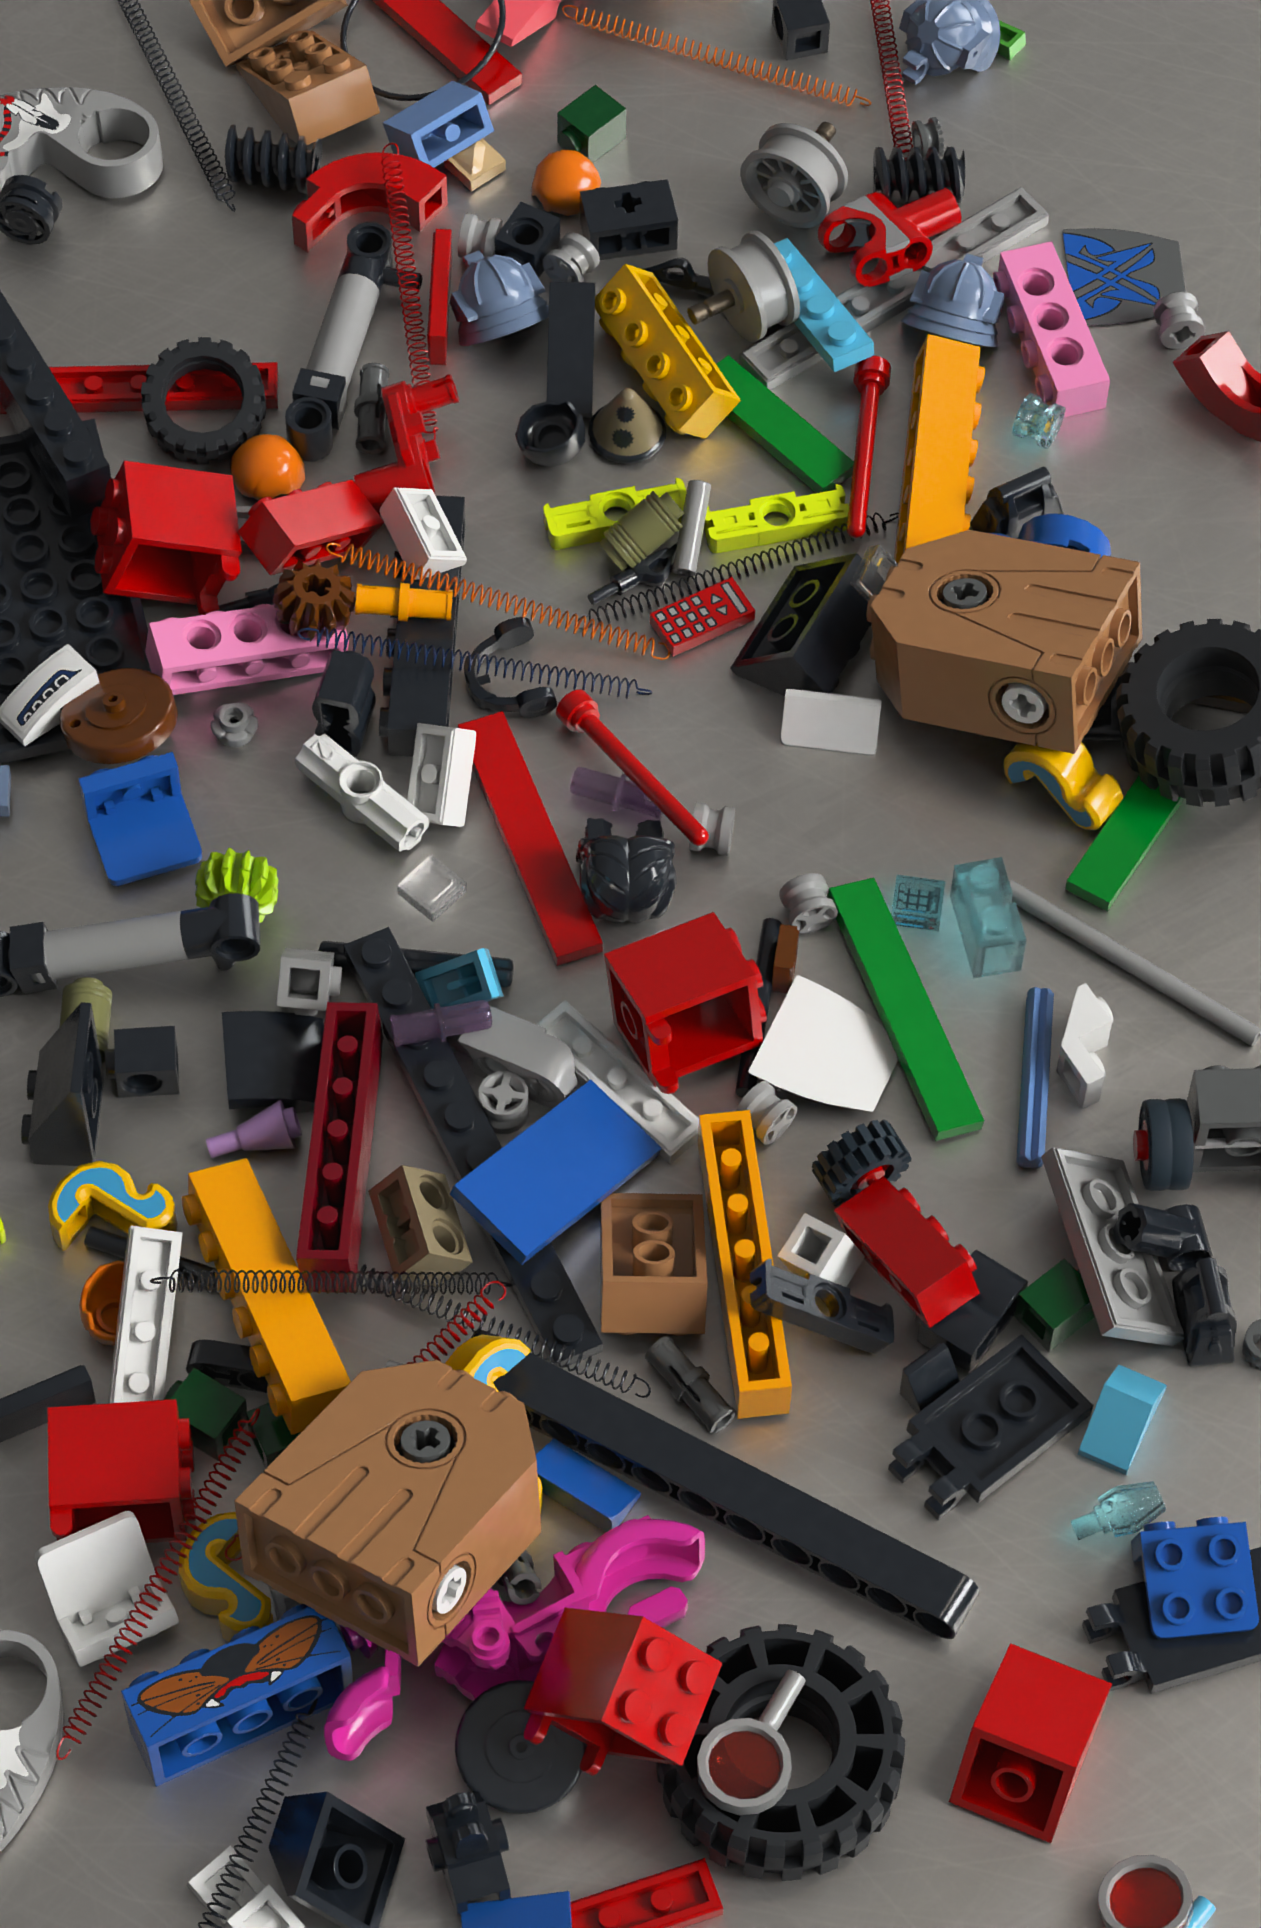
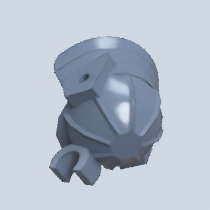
M916 0L904 10L899 29L907 35L905 44H907L908 52L903 57V63L908 67L902 72V77L916 85L923 79L925 74L931 76L945 75L958 67L964 70L972 69L977 72L987 70L997 54L1000 43V24L991 3L988 0Z
M479 250L463 256V262L468 268L460 279L458 291L451 294L449 302L456 321L460 322L458 329L460 346L490 341L534 325L549 317L547 301L539 296V294L546 292L530 263L521 265L511 257L496 254L484 258Z
M966 253L964 260L954 259L940 263L930 272L921 270L910 301L916 302V304L908 310V313L901 322L955 340L988 347H998V331L995 323H998L1004 305V293L997 291L993 278L982 267L984 258Z

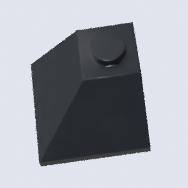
M319 1792L284 1797L268 1848L288 1897L342 1928H379L405 1838L331 1793Z

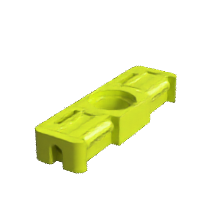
M675 478V484L636 491L635 486L591 494L589 495V501L550 508L549 503H547L543 507V524L545 530H548L549 544L551 548L560 550L600 542L605 538L603 532L609 530V527L618 522L607 518L604 514L605 511L612 507H622L630 511L641 500L646 499V496L650 495L652 491L659 498L667 492L683 511L687 492L683 480Z
M835 484V490L796 497L795 491L749 499V505L712 512H710L708 506L704 533L709 550L712 553H722L801 539L802 537L808 538L810 534L817 536L819 531L824 534L826 529L833 531L834 526L841 528L843 523L847 524L849 504H845L846 494L844 488L839 484ZM771 512H781L788 516L789 521L783 525L774 526L767 523L764 517ZM844 525L843 531H846L847 527Z

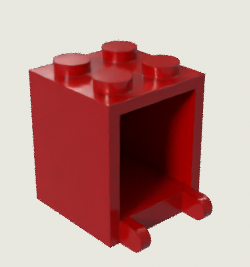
M124 460L115 479H109L105 498L100 507L94 508L91 517V532L93 535H97L98 540L95 571L101 574L103 593L197 605L199 615L218 611L217 596L225 581H234L240 573L239 556L242 553L240 535L238 534L239 524L233 476Z
M714 912L604 953L614 1024L653 1086H657L662 1093L671 1094L676 1092L679 1088V1077L762 1045L763 1033L761 1023L767 1021V1016L763 1003L758 996V988L763 986L760 970L753 959H745L735 931L731 927L725 929Z
M177 1400L47 1407L50 1528L57 1541L124 1511H131L136 1516L145 1543H161L176 1540L174 1533L181 1531L179 1524L186 1523L184 1515L191 1514L189 1507L195 1505V1490L192 1489L191 1472L195 1471L190 1421L189 1418H179ZM191 1508L192 1512L196 1515V1508ZM186 1517L188 1521H196L194 1517ZM182 1525V1529L187 1533V1526ZM176 1534L180 1541L187 1540L186 1535Z
M565 1607L523 1708L531 1713L524 1730V1738L535 1745L541 1743L551 1724L587 1744L584 1756L580 1762V1769L591 1776L596 1775L600 1771L607 1754L682 1766L719 1674L722 1662L643 1616Z

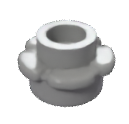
M226 703L214 711V720L211 721L210 726L213 734L222 744L229 747H241L253 738L258 728V718L253 716V709L245 703ZM234 719L239 721L237 723H230Z

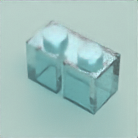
M1002 857L954 865L950 898L973 979L1020 971L1022 969L1026 936L1016 902L1012 903L1013 892Z

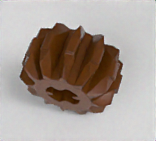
M319 559L310 567L298 560L293 570L284 569L283 574L279 578V584L274 589L273 603H275L274 608L277 609L278 623L289 624L291 636L303 628H314L319 630L320 633L326 626L328 635L333 628L345 630L356 602L355 592L351 591L350 577L339 576L337 564L327 569L322 567ZM303 630V632L307 633L311 642L316 636L317 631ZM324 630V631H323V634H322V635L325 636V637H326V630Z

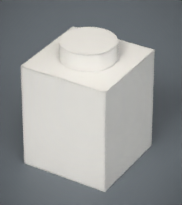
M806 1213L803 1214L778 1254V1258L792 1273L802 1277L810 1273L844 1287H847L865 1258L845 1233Z

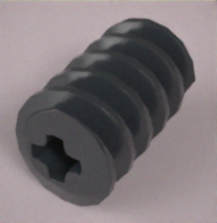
M233 124L228 130L224 158L228 179L231 182H239L244 174L248 185H256L260 178H262L263 185L266 188H273L279 179L282 190L289 191L296 183L298 191L306 194V179L320 169L322 141L318 138L313 149L309 150L307 149L305 136L300 135L295 147H290L288 133L283 132L278 143L273 144L271 131L265 130L259 142L255 141L253 127H248L241 139L238 138L236 125Z
M875 147L873 155V193L881 191L891 201L894 191H899L902 202L908 203L912 191H916L920 199L929 195L930 191L936 192L947 188L950 191L952 190L956 202L961 203L965 189L964 150L960 159H958L954 147H947L943 158L940 159L936 147H929L923 160L919 148L911 147L905 160L901 148L893 147L889 160H887L883 148Z

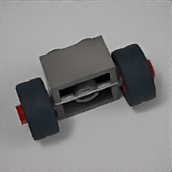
M1215 1065L1203 1070H1194L1187 1101L1181 1098L1166 1100L1148 1099L1142 1102L1138 1130H1134L1133 1152L1135 1161L1140 1162L1141 1177L1146 1190L1188 1189L1193 1172L1261 1170V1065L1247 1069H1229L1226 1066Z

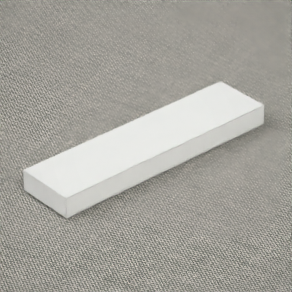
M566 1000L536 1024L546 1028L547 1034L560 1039L569 1046L575 1058V1075L578 1083L583 1086L591 1079L662 1148L659 1155L669 1164L673 1163L698 1141L699 1118L672 1094L662 1093L657 1086L654 1087L644 1070Z
M132 1225L128 1229L108 1403L163 1400L176 1286L175 1291L171 1293L169 1290V1279L155 1280L161 1281V1284H153L150 1280L156 1277H170L172 1272L179 1268L182 1232ZM175 1272L173 1275L176 1285L178 1272Z

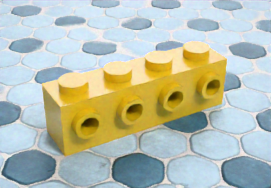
M624 264L595 296V310L601 317L599 324L606 333L616 339L622 348L620 354L624 361L637 370L644 380L642 384L643 389L652 399L659 402L666 413L664 419L670 428L680 435L690 434L706 439L741 400L652 272Z

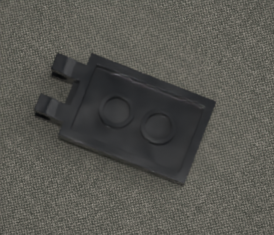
M1021 1334L908 1421L906 1431L912 1437L893 1449L892 1455L896 1459L889 1464L888 1470L903 1484L927 1461L941 1478L929 1486L928 1492L932 1496L925 1501L924 1506L939 1520L952 1510L966 1493L977 1503L982 1501L1091 1415L1094 1405Z
M1261 1547L1250 1550L1259 1623L1251 1631L1158 1639L1151 1632L1145 1581L1115 1589L1112 1596L1114 1604L1104 1603L1088 1607L1086 1613L1089 1619L1083 1620L1082 1626L1089 1644L1122 1633L1129 1651L1115 1653L1106 1657L1108 1667L1103 1668L1101 1673L1105 1681L1112 1683L1110 1691L1145 1679L1150 1694L1261 1661Z

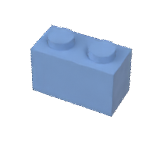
M455 81L449 82L383 122L389 143L393 142L398 145L400 155L415 158L432 167L438 166L494 132L482 93ZM390 145L393 153L398 154L396 146Z

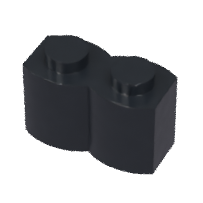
M333 650L329 655L312 705L314 717L318 721L314 735L320 736L325 733L355 758L360 752L376 704V696L371 688L374 668L370 660L360 653Z
M975 1250L971 1257L977 1266V1270L972 1272V1275L980 1293L931 1328L917 1315L915 1321L919 1323L917 1341L930 1349L938 1343L944 1342L950 1351L954 1364L969 1373L977 1366L996 1337L1015 1315L1018 1294L1028 1287L1026 1279L978 1250Z

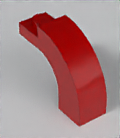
M382 152L355 154L335 160L321 167L306 179L308 200H302L292 214L294 245L308 253L339 222L349 216L364 212L389 213L387 208L389 203L386 201L387 195L385 193L387 188L384 186L383 165L381 164L383 159ZM384 153V157L394 153ZM400 154L399 156H389L384 159V165L392 161H399L402 164L397 169L403 171L398 176L404 179L400 183L405 187L400 191L406 193L402 198L407 202L401 206L408 208L404 213L409 215L403 221H408L410 223L409 226L420 232L448 205L447 175L412 157ZM392 163L387 166L396 167L399 163ZM385 167L384 170H385V172H387V171H389V170H391V169H388V168ZM395 170L389 172L388 174H398L400 173V171ZM388 175L385 176L386 179L393 177ZM393 178L389 181L397 182L400 181L401 178ZM387 182V184H386L387 187H389L390 185H392V183H388V182ZM396 185L390 189H400L402 186ZM388 190L387 192L390 194L395 191ZM395 193V194H392L391 196H394V197L402 196L403 193ZM389 197L388 200H389V202H391V201L394 200L395 198ZM397 200L394 201L393 204H401L405 201ZM390 204L389 207H390V209H392V208L397 207V206H393V205ZM397 208L393 211H404L405 208ZM391 212V216H394V215H396V214H399V213H393V212ZM406 215L396 216V218L403 219L407 217Z
M1229 331L1201 336L1172 363L1188 388L1207 410L1238 433L1261 442V374L1247 361Z

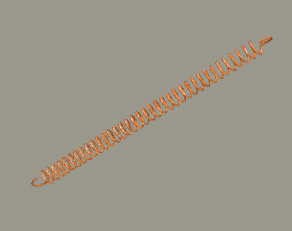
M564 5L562 7V12L568 18L574 19V17L568 16L564 12V8L567 6L576 8L575 22L577 25H579L583 21V25L585 27L591 25V28L595 29L598 26L600 32H602L606 28L607 34H610L613 31L614 35L618 36L621 33L623 39H625L629 35L630 41H633L636 38L637 42L641 43L644 40L646 46L652 42L653 48H656L659 45L660 49L664 50L667 47L669 53L675 49L676 55H679L682 52L683 56L687 57L690 54L692 60L698 56L699 62H702L704 59H706V63L710 64L713 61L715 67H717L721 63V67L725 69L729 65L730 71H733L736 68L738 74L743 72V70L746 76H748L752 72L753 78L758 77V75L760 74L761 81L765 80L766 77L769 83L773 82L775 79L776 85H780L783 81V86L785 88L788 87L791 83L792 90H795L798 87L799 91L803 92L806 89L808 95H810L814 91L815 97H818L822 93L823 99H826L829 96L831 102H833L837 98L839 104H842L845 100V104L847 107L852 104L855 97L865 100L869 103L865 104L860 102L861 105H871V102L868 99L856 96L857 89H855L854 96L851 102L847 104V97L850 87H847L846 94L843 100L840 102L839 96L842 84H840L838 92L835 98L832 100V89L834 86V82H832L828 94L826 95V97H824V87L826 84V79L823 82V86L820 92L818 93V95H816V86L819 79L818 77L816 78L815 84L809 93L808 85L811 75L808 76L804 88L802 90L800 89L803 72L800 74V78L797 85L793 88V77L795 75V70H793L791 79L789 83L785 86V76L787 73V68H785L784 75L781 81L777 83V75L780 68L779 65L777 66L776 73L771 81L769 79V75L772 63L769 64L768 71L765 77L762 79V68L764 65V61H762L759 72L756 76H754V66L757 60L756 58L753 61V66L748 74H746V66L749 56L746 57L745 64L741 71H739L738 65L741 58V53L738 55L737 62L733 69H731V59L733 56V51L730 54L729 61L727 62L726 66L723 67V57L726 52L725 49L722 52L720 61L718 62V64H715V57L718 47L715 48L714 55L710 62H708L707 59L710 44L707 46V50L704 57L702 58V60H700V50L703 44L702 42L699 45L697 54L695 55V57H692V49L695 40H692L691 48L687 55H685L684 49L687 42V37L684 39L681 50L679 51V53H677V43L679 40V35H677L674 47L672 48V50H669V42L672 33H669L667 43L664 46V48H662L661 41L664 35V30L661 32L658 43L656 44V46H654V36L656 33V28H654L651 40L649 41V43H646V35L649 26H646L644 36L641 39V41H639L638 34L641 28V23L638 25L637 32L634 38L631 39V29L633 27V21L630 23L628 33L626 34V36H623V28L626 19H623L621 29L619 33L616 34L615 27L618 21V16L615 18L613 28L610 32H608V23L611 16L610 14L607 16L606 24L604 28L601 30L600 21L602 19L603 12H600L598 23L595 27H593L592 20L595 15V9L592 11L589 23L585 25V16L588 10L587 7L584 9L583 18L579 23L577 22L578 7L573 5Z
M329 543L326 545V550L332 555L341 557L342 563L345 561L348 552L351 549L350 566L354 563L356 556L360 551L358 567L361 568L367 554L369 553L367 570L369 571L371 569L372 564L377 556L376 574L380 571V568L386 558V565L384 571L385 576H387L393 562L395 561L393 579L396 578L403 564V582L412 566L410 583L413 584L421 568L419 587L422 586L428 572V590L431 588L437 574L438 580L436 590H440L442 583L447 576L445 591H448L450 589L453 581L455 580L453 597H456L462 583L464 582L462 600L465 599L472 585V594L470 602L472 603L481 587L479 605H482L485 596L490 589L488 608L491 607L496 594L498 593V601L496 610L498 611L505 596L507 595L505 613L508 612L515 598V607L513 615L516 616L524 600V607L522 613V618L524 619L530 605L533 602L531 621L534 620L535 615L539 607L541 606V614L539 619V624H541L548 609L550 608L548 627L551 625L555 617V614L558 611L556 629H559L561 622L567 613L565 632L568 631V628L573 618L575 617V626L573 631L574 635L576 634L582 620L584 619L582 637L585 636L589 625L593 621L592 632L590 637L591 640L594 638V635L599 625L601 624L599 642L602 641L608 627L610 626L609 638L607 643L608 645H610L612 638L618 629L616 648L619 647L620 642L627 631L625 651L627 650L633 636L635 635L633 653L636 652L641 639L644 637L642 656L645 654V651L651 640V657L664 660L669 658L671 654L668 650V655L664 658L653 656L655 643L654 638L651 637L646 644L645 634L642 635L637 642V632H634L629 638L628 629L624 630L620 637L619 626L616 627L612 633V626L611 624H608L603 631L602 621L599 622L595 628V620L591 619L586 626L585 616H583L577 624L578 615L576 613L573 614L569 621L568 610L564 612L560 619V608H557L552 615L551 605L546 608L543 614V603H540L534 612V600L530 601L526 608L525 597L521 599L517 606V595H514L509 603L508 592H506L503 595L500 601L501 593L499 589L496 590L492 599L491 587H488L483 595V585L480 584L474 593L475 583L472 581L466 590L465 578L460 582L458 588V579L456 576L453 577L448 586V573L443 576L440 582V572L437 571L431 580L432 570L431 568L427 569L426 573L422 578V565L418 567L414 575V563H411L405 573V560H403L400 563L396 571V557L392 559L388 567V555H385L379 565V552H377L374 555L370 563V549L367 550L362 559V547H359L353 557L354 545L351 544L343 557L341 555L329 551L328 549L329 545H336L339 547H341V545L336 543Z

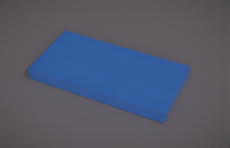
M590 1079L453 1186L450 1195L503 1248L523 1265L656 1159L662 1148Z

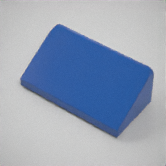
M554 1438L535 1454L537 1473L542 1484V1493L604 1532L619 1526L641 1496L640 1491Z

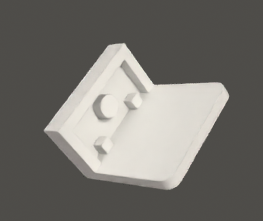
M131 1511L121 1512L40 1548L34 1556L59 1629L79 1667L103 1659L106 1654H111L109 1646L116 1645L114 1638L121 1636L119 1629L126 1627L124 1620L132 1619L129 1611L137 1610L134 1602L141 1601L139 1594L146 1592L144 1585L152 1584L149 1576L156 1575L139 1522L134 1513ZM152 1577V1581L162 1587L159 1579ZM147 1586L146 1588L152 1594L160 1597L163 1602H159L151 1596L142 1595V1598L147 1603L155 1606L158 1610L155 1611L144 1604L137 1603V1607L142 1612L152 1616L153 1619L150 1620L140 1613L132 1612V1616L137 1621L146 1624L148 1628H143L135 1622L127 1621L126 1623L130 1628L143 1635V1637H139L131 1631L121 1630L128 1639L139 1642L179 1624L175 1608L168 1595L156 1587ZM116 1639L124 1648L132 1645L126 1640ZM111 1648L113 1652L121 1650L118 1648Z

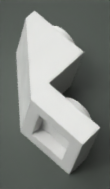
M1087 983L1077 987L1056 1069L1082 1109L1100 1101L1106 1074L1100 1058L1094 1052L1108 1045L1111 1025L1113 1023V1015L1107 1002L1102 997L1096 998Z

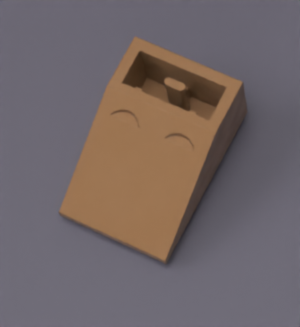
M303 30L295 32L287 38L286 42L273 48L263 47L256 49L248 55L249 58L236 63L237 70L281 131L288 133V138L296 143L300 135H303L306 138V144L309 145L316 142L318 138L323 139L380 113L367 65L314 31Z

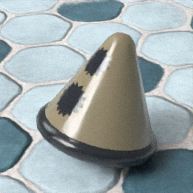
M626 388L608 404L598 409L592 416L588 435L594 449L604 458L617 463L632 464L645 461L657 454L666 439V426L663 418L654 408L649 406L633 389Z

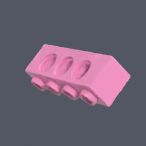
M1053 242L1000 252L998 272L993 273V280L997 291L1004 293L1009 328L1013 334L1018 333L1021 339L1023 362L1026 368H1032L1035 373V387L1039 401L1042 404L1047 403L1053 420L1105 409L1110 378Z
M260 604L253 608L226 612L213 611L206 615L179 619L171 617L158 622H151L148 627L145 652L151 672L162 677L169 684L173 695L323 673L330 653L335 650V633L330 638L327 649L326 637L323 635L321 636L319 647H317V633L311 642L310 640L300 638L298 633L291 636L289 624L278 623L277 609L274 608V605ZM337 630V638L342 630ZM300 632L302 637L308 638L306 632ZM342 632L336 651L344 652V633ZM349 640L347 643L346 651H348Z

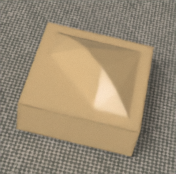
M483 138L443 162V165L455 177H458L459 181L471 192L506 170V160Z

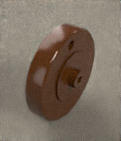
M134 668L116 669L98 674L99 683L64 705L60 711V727L69 749L78 757L98 764L125 763L149 754L170 736L178 718L177 705L169 684L153 672Z

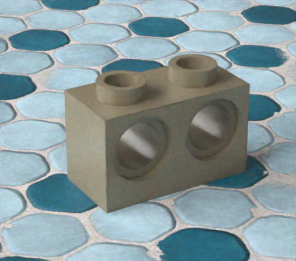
M401 1165L368 1190L393 1272L397 1271L400 1274L405 1271L409 1274L414 1271L418 1274L422 1271L427 1274L431 1271L434 1274L436 1272H442L443 1274L451 1272L453 1274L454 1272L462 1271L473 1263L453 1197L450 1195L451 1191L445 1174ZM393 1274L394 1278L397 1279L398 1275ZM406 1274L401 1275L403 1281L406 1280ZM415 1274L410 1275L412 1283H414ZM424 1274L419 1275L421 1284L425 1276ZM429 1274L427 1276L431 1286L433 1275ZM441 1274L436 1275L438 1279V1288L440 1287V1280L442 1278ZM449 1274L445 1275L447 1281L451 1277ZM434 1279L433 1287H436V1281H435V1279Z

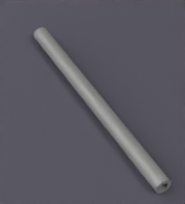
M1010 880L1002 892V897L1248 1045L1253 1047L1260 1038L1261 1028L1013 880Z

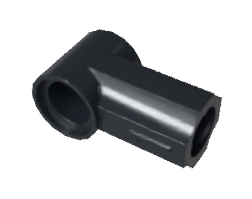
M1129 1203L1118 1212V1220L1113 1227L1117 1244L1127 1246L1129 1250L1165 1257L1169 1269L1173 1271H1183L1185 1268L1196 1267L1197 1261L1203 1258H1212L1213 1256L1201 1212L1195 1205H1177L1161 1210Z

